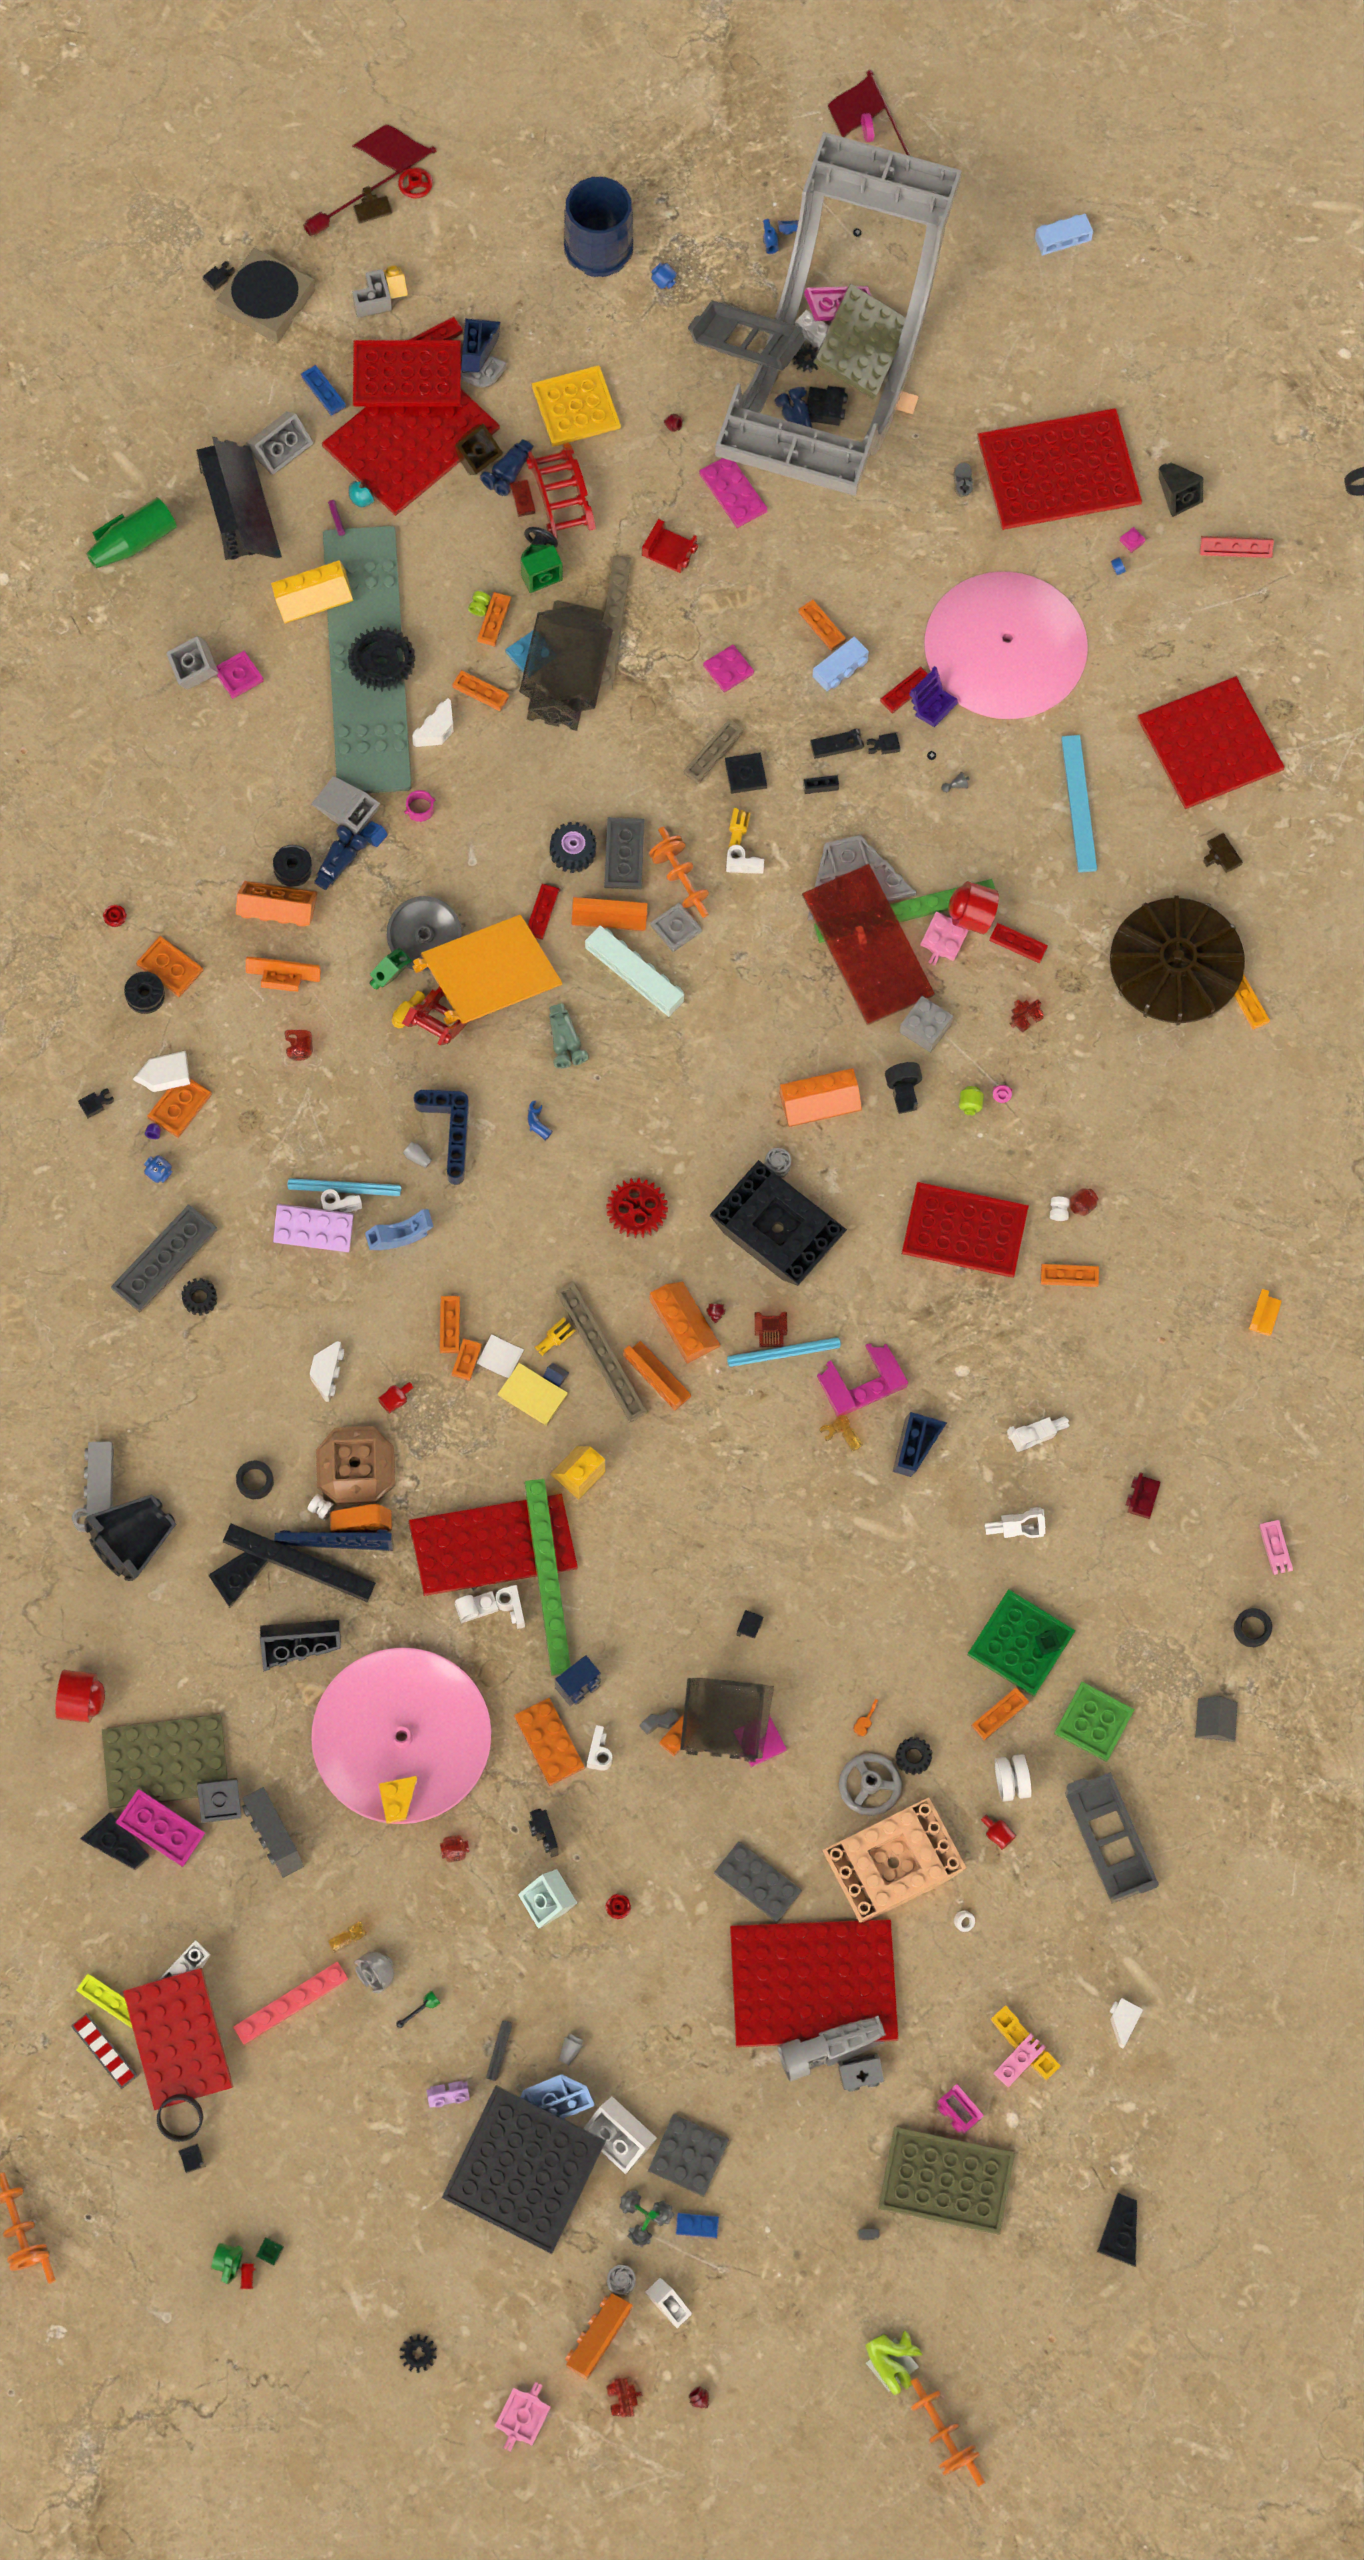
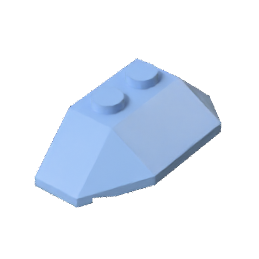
M563 2074L524 2089L520 2096L563 2119L595 2106L588 2087Z

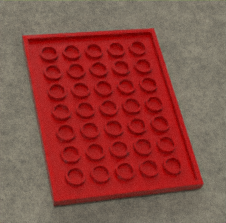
M461 389V407H365L323 441L322 447L396 516L460 463L455 444L463 434L476 424H484L492 436L500 429V425Z
M1116 408L977 434L1002 530L1142 504V498Z
M891 1919L866 1920L860 1923L859 1921L730 1926L736 2047L778 2046L799 2039L802 2043L819 2037L820 2032L853 2022L875 2018L876 2016H879L886 2035L873 2042L899 2040Z

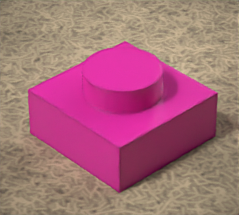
M1133 527L1122 535L1119 541L1132 553L1144 544L1146 539Z

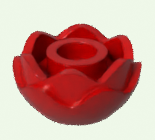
M110 905L103 913L105 923L111 927L121 926L126 921L127 914L122 906Z
M614 1894L606 1902V1911L614 1919H623L630 1913L631 1904L625 1895Z

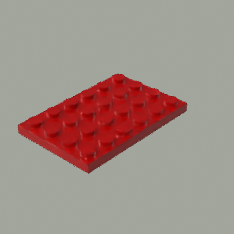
M354 340L353 407H461V340Z
M917 1182L902 1254L1014 1278L1029 1205Z
M202 1968L123 1991L154 2111L158 2110L168 2097L176 2094H184L196 2099L234 2088ZM182 2100L171 2101V2102L167 2103L163 2108L169 2107V2106H172V2105H176V2104H179V2103H182V2102H186V2101H182Z

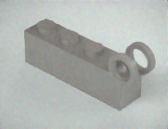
M88 1442V1448H85V1460H88V1467L84 1468V1478L87 1479V1486H84V1498H87V1505L75 1510L72 1515L74 1526L80 1532H86L84 1524L77 1523L80 1517H87L113 1507L114 1446L112 1442Z

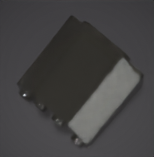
M688 1678L680 1750H686L688 1755H698V1752H710V1756L722 1757V1754H730L729 1758L741 1759V1757H744V1761L756 1762V1759H761L763 1757L774 1686L723 1679Z

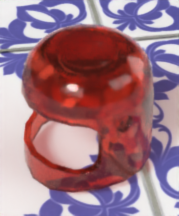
M286 1030L284 1033L285 1040L291 1044V1047L286 1049L287 1056L294 1061H304L310 1058L313 1052L312 1033L307 1030ZM296 1035L297 1038H291L289 1036Z

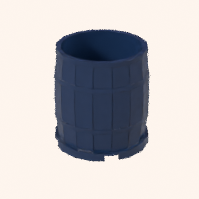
M590 177L579 181L570 189L564 210L565 256L571 266L584 271L585 275L591 277H607L618 273L624 268V265L631 259L633 254V209L631 197L624 186L618 181L607 177Z

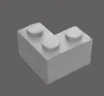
M383 269L366 272L367 288L352 291L357 318L392 310L391 298Z

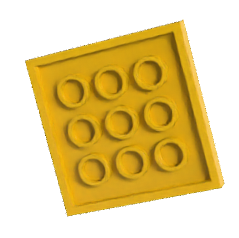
M600 365L531 383V388L552 447L621 429Z

